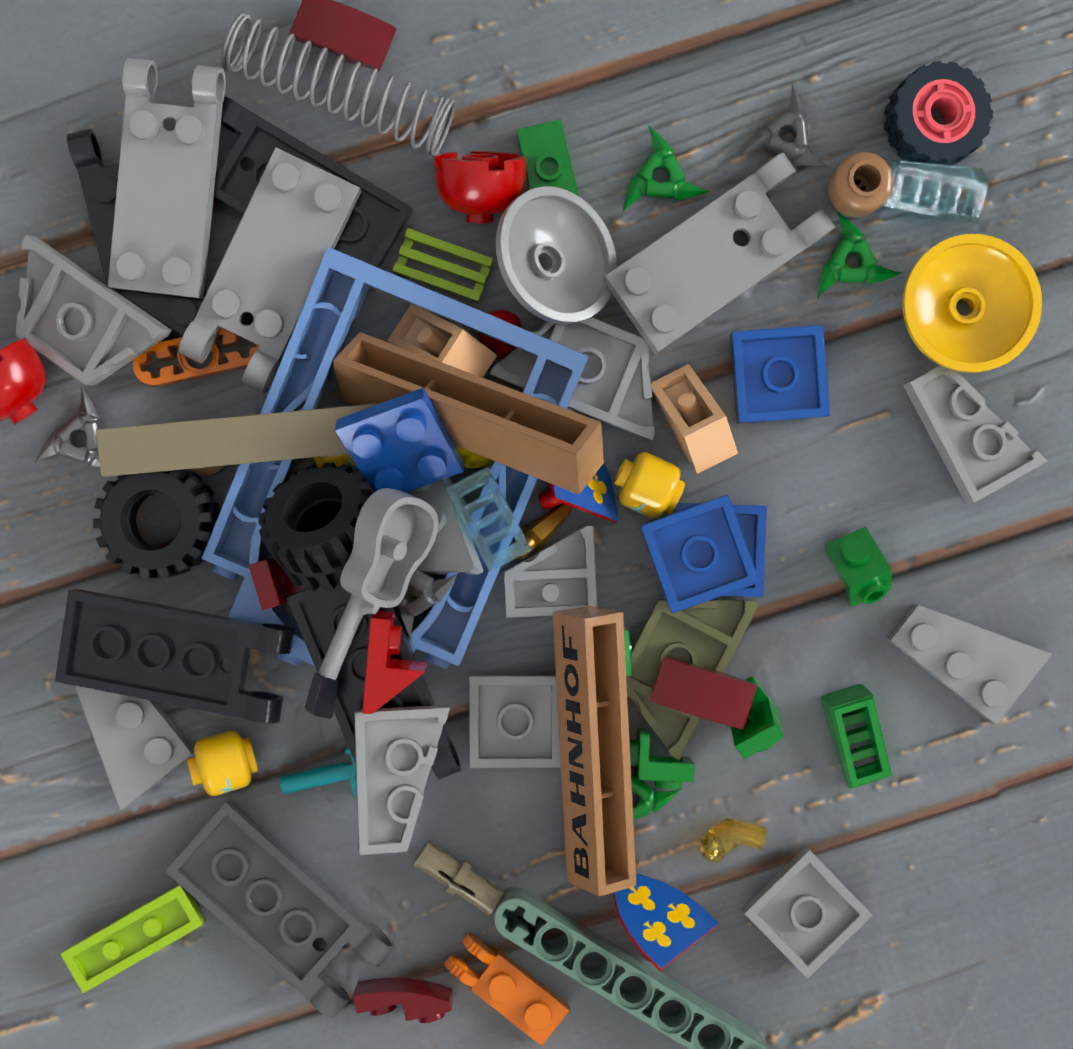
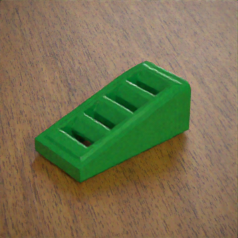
M857 684L821 696L824 713L847 787L852 789L892 776L873 694L863 684ZM863 721L865 723L863 727L845 731L847 726ZM870 740V744L851 750L849 748V745ZM875 756V762L854 768L853 762Z

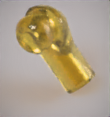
M732 818L723 819L702 837L701 855L707 861L716 863L720 862L724 855L738 844L762 850L767 836V828Z

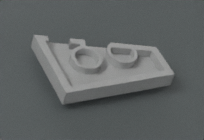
M917 604L911 607L887 638L889 642L995 725L999 723L1053 655Z
M449 705L379 708L373 714L362 713L363 709L354 710L359 855L408 851L423 801V792L437 754V745L443 725L446 723L450 710Z

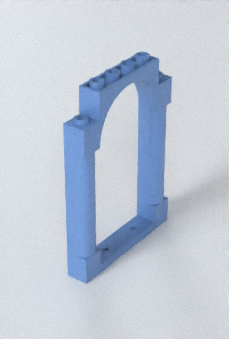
M327 247L260 414L317 409L334 368L333 360L340 353L352 321L357 320L370 287L536 356V362L523 393L567 409L589 356ZM296 459L239 464L201 559L212 563L213 567L211 570L221 576L237 580L239 575L244 577L228 617L257 623L281 624L294 628L291 653L276 654V656L290 664L301 665L304 661L315 666L297 623L286 612L284 607L279 605L262 611L248 566L268 559V549L259 533L261 529L258 523L259 514L265 512L263 504L266 498L273 497L275 494L273 489L279 483L284 484L288 481V476H290ZM494 461L467 525L484 572L478 575L447 573L446 578L456 574L457 576L440 602L436 600L428 615L412 629V642L406 633L414 655L418 649L425 652L423 658L434 665L443 668H449L450 663L456 666L460 665L538 478Z

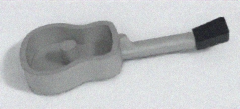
M384 488L373 493L361 508L355 526L352 553L343 568L340 578L341 586L351 593V596L318 673L314 672L305 705V710L308 713L327 719L333 717L339 682L336 678L363 615L376 614L380 607L391 608L397 606L406 594L413 573L430 552L437 536L439 522L434 508L424 500L400 490Z

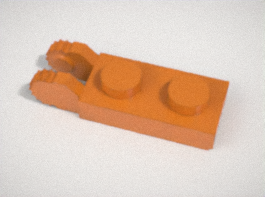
M468 933L462 940L463 944L472 955L487 963V965L479 974L461 958L450 955L444 963L445 966L461 982L470 986L472 992L542 1046L570 1011L569 1005L501 950L496 952L476 935Z

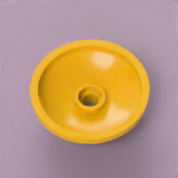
M983 234L958 235L930 248L913 266L903 291V317L911 339L930 360L953 371L965 373L984 372L1007 364L1028 346L1040 322L1042 293L1034 269L1028 260L1009 243ZM958 301L967 303L969 307L967 316L958 313L956 309Z

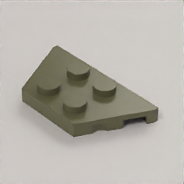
M657 599L632 647V656L630 658L631 676L626 677L627 695L675 759H680L701 718L650 701L663 658L670 656L710 671L718 670L724 673L759 606L757 602L752 600H709L672 614L666 599Z

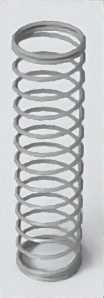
M245 13L239 14L234 19L222 48L221 64L224 70L237 73L243 68V73L247 80H253L260 76V81L264 87H269L276 82L277 89L281 94L287 93L293 88V94L297 101L303 100L310 95V102L314 108L326 102L330 114H336L343 108V114L347 121L354 120L360 114V123L363 128L370 127L377 119V130L380 135L386 134L394 125L393 133L396 142L404 140L410 133V143L413 149L420 147L428 137L427 154H431L432 157L438 154L454 116V100L451 101L449 98L444 101V96L439 98L426 132L415 145L416 125L428 95L427 89L422 91L414 117L408 128L398 138L400 114L411 89L410 82L403 89L393 119L382 131V112L394 84V75L390 76L387 80L378 110L372 119L365 124V106L377 79V68L373 69L369 76L360 106L351 117H348V100L360 74V61L355 63L343 100L335 110H332L331 93L342 72L345 61L344 54L340 55L335 62L327 93L320 102L315 103L314 87L327 61V47L321 50L317 58L310 87L302 96H298L297 82L307 64L312 47L311 41L309 40L304 43L296 63L293 81L286 89L282 90L280 77L292 54L295 43L294 34L292 33L286 38L278 60L276 75L270 82L266 83L263 72L274 51L278 39L277 26L271 28L263 46L259 69L255 74L249 76L247 73V62L250 60L259 41L262 23L260 19L253 23L250 15ZM244 22V31L240 46L237 50L235 57L230 63L231 50L234 44V40L237 36L240 27ZM256 27H257V31H256V35H255L254 41H253L252 46H251V48H250V50H249V46H250V42H251L252 36H253L254 31H255V29H256ZM272 36H273V40H272L270 49H269V51H268V53H267V49H268L270 40H271V38H272Z

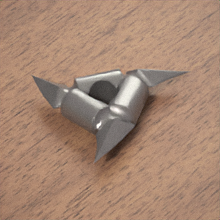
M82 386L80 414L74 415L56 430V434L52 432L34 464L60 452L61 455L76 461L88 462L91 467H100L95 432L96 429H101L100 423L97 422V419L100 417ZM83 430L87 435L86 445L77 447L73 442V438L77 432Z

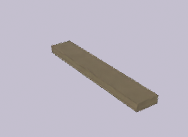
M380 403L96 429L101 477L349 454L335 431L337 419Z

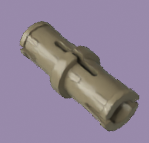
M428 840L412 865L446 886L444 891L449 895L458 894L489 916L499 903L504 890L497 888L472 871V864L466 860L460 863Z

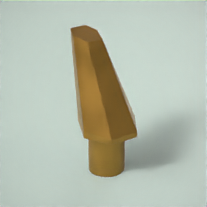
M560 504L521 528L519 539L509 547L511 555L517 560H523L531 551L540 552L570 515L572 510L570 506Z

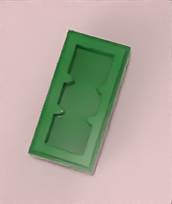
M561 119L517 129L516 134L521 155L526 156V176L530 190L537 187L552 186L568 190L579 196Z

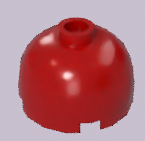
M471 151V154L462 155V160H458V152L438 153L434 155L436 189L442 201L450 209L466 214V222L492 223L494 222V214L504 212L507 206L522 194L526 179V156L518 157L519 154L508 152Z
M26 338L20 339L0 350V422L9 418L16 425L35 413L38 409L33 402L44 392L46 384L45 369L38 354Z

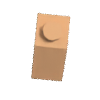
M412 304L387 340L393 345L482 378L485 377L489 367L497 357L494 352L464 329Z
M689 364L651 382L652 393L680 449L697 474L738 454L726 415Z

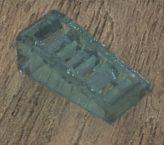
M892 160L890 169L894 182L892 192L883 206L959 222L978 223L988 189V179L982 168ZM905 176L913 177L909 195H901ZM924 180L931 181L927 197L920 196ZM943 183L950 185L946 199L940 198ZM962 188H967L964 200H959Z
M489 466L445 489L489 571L532 550ZM483 485L487 486L490 493L466 504L463 498L464 495ZM495 501L499 510L475 521L471 513ZM504 518L508 526L485 538L483 537L480 529ZM513 535L516 543L492 554L488 546Z

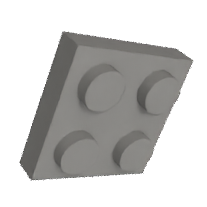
M556 674L469 676L470 768H561Z
M807 846L742 908L744 914L807 979L873 916Z

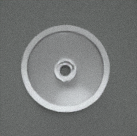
M552 186L531 189L518 196L507 206L497 227L496 255L503 279L513 296L535 316L556 324L578 323L598 313L612 294L604 283L603 278L617 268V260L610 233L597 212L576 194Z

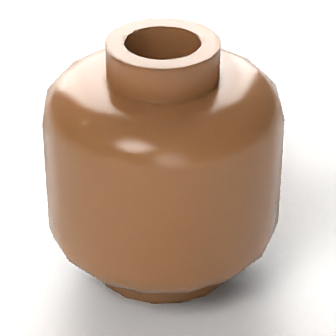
M868 152L851 154L841 161L829 178L828 193L831 203L836 210L845 216L859 218L870 215L879 209L890 196L894 182L892 171L886 161L876 154Z

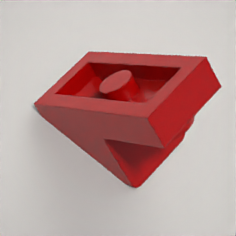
M377 611L371 617L362 711L364 714H373L419 678L425 672L428 665L427 662L391 659V654L399 655L402 626H394L395 612Z

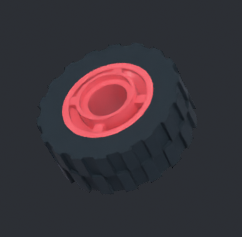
M936 61L932 62L929 66L924 64L912 74H909L889 97L891 100L885 106L884 115H886V121L884 122V130L888 133L890 146L896 149L897 155L902 160L906 159L911 163L910 165L916 168L924 167L926 170L935 171L937 168L947 169L957 162H961L982 145L983 138L989 134L991 129L989 124L990 120L993 119V110H991L990 106L992 99L990 93H987L984 88V82L981 78L977 79L972 74V70L967 67L964 69L954 62L946 64ZM931 108L937 109L943 114L945 125L937 123L932 118Z

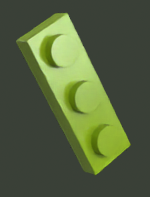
M178 884L66 948L60 955L82 993H85L199 928L206 922V918L194 897Z

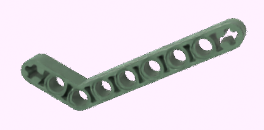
M509 888L503 892V896L495 907V926L501 935L687 1049H767L761 1035L753 1028L521 888ZM517 906L523 908V917L517 915L513 921L507 919V909L514 911ZM529 923L534 925L533 933H530ZM557 928L566 934V938L558 945H549L542 940V935L549 929ZM591 952H597L605 957L603 964L595 969L584 967L581 964V960L586 954ZM636 976L643 980V984L635 992H626L620 988L625 978ZM669 1000H676L682 1004L680 1010L674 1015L666 1016L659 1012L663 1003ZM708 1024L720 1026L719 1033L711 1039H704L698 1036L700 1030Z

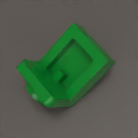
M866 526L825 544V553L846 588V598L851 607L861 603L872 604L877 602L892 588V569Z
M753 676L745 679L758 685L745 728L731 727L734 747L743 759L757 752L770 749L777 741L784 738L777 706Z
M637 728V739H629L631 767H635V774L638 780L655 781V787L662 789H681L682 782H694L695 764L690 757H680L677 760L672 756L649 755L650 734L647 729Z

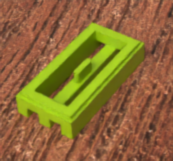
M407 228L404 243L401 245L398 253L397 263L395 262L392 270L393 273L479 303L494 261L493 258ZM416 243L481 266V270L476 272L412 249L413 245ZM408 259L476 282L475 287L470 289L407 267Z

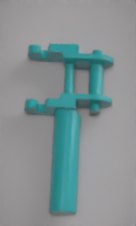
M345 748L344 750L345 755L350 754L352 762H340L280 777L282 793H293L350 779L353 795L357 798L356 763L350 749Z

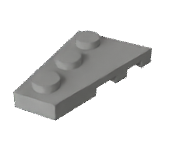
M939 365L903 385L966 505L981 500L1048 462L1037 450L1032 451L1017 436L1019 432L1008 421L1002 422L985 405L986 399L957 371Z
M75 686L120 811L194 753V748L156 701Z

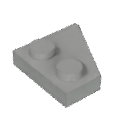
M585 526L504 571L506 618L553 616L552 612L586 606L597 607L594 526Z

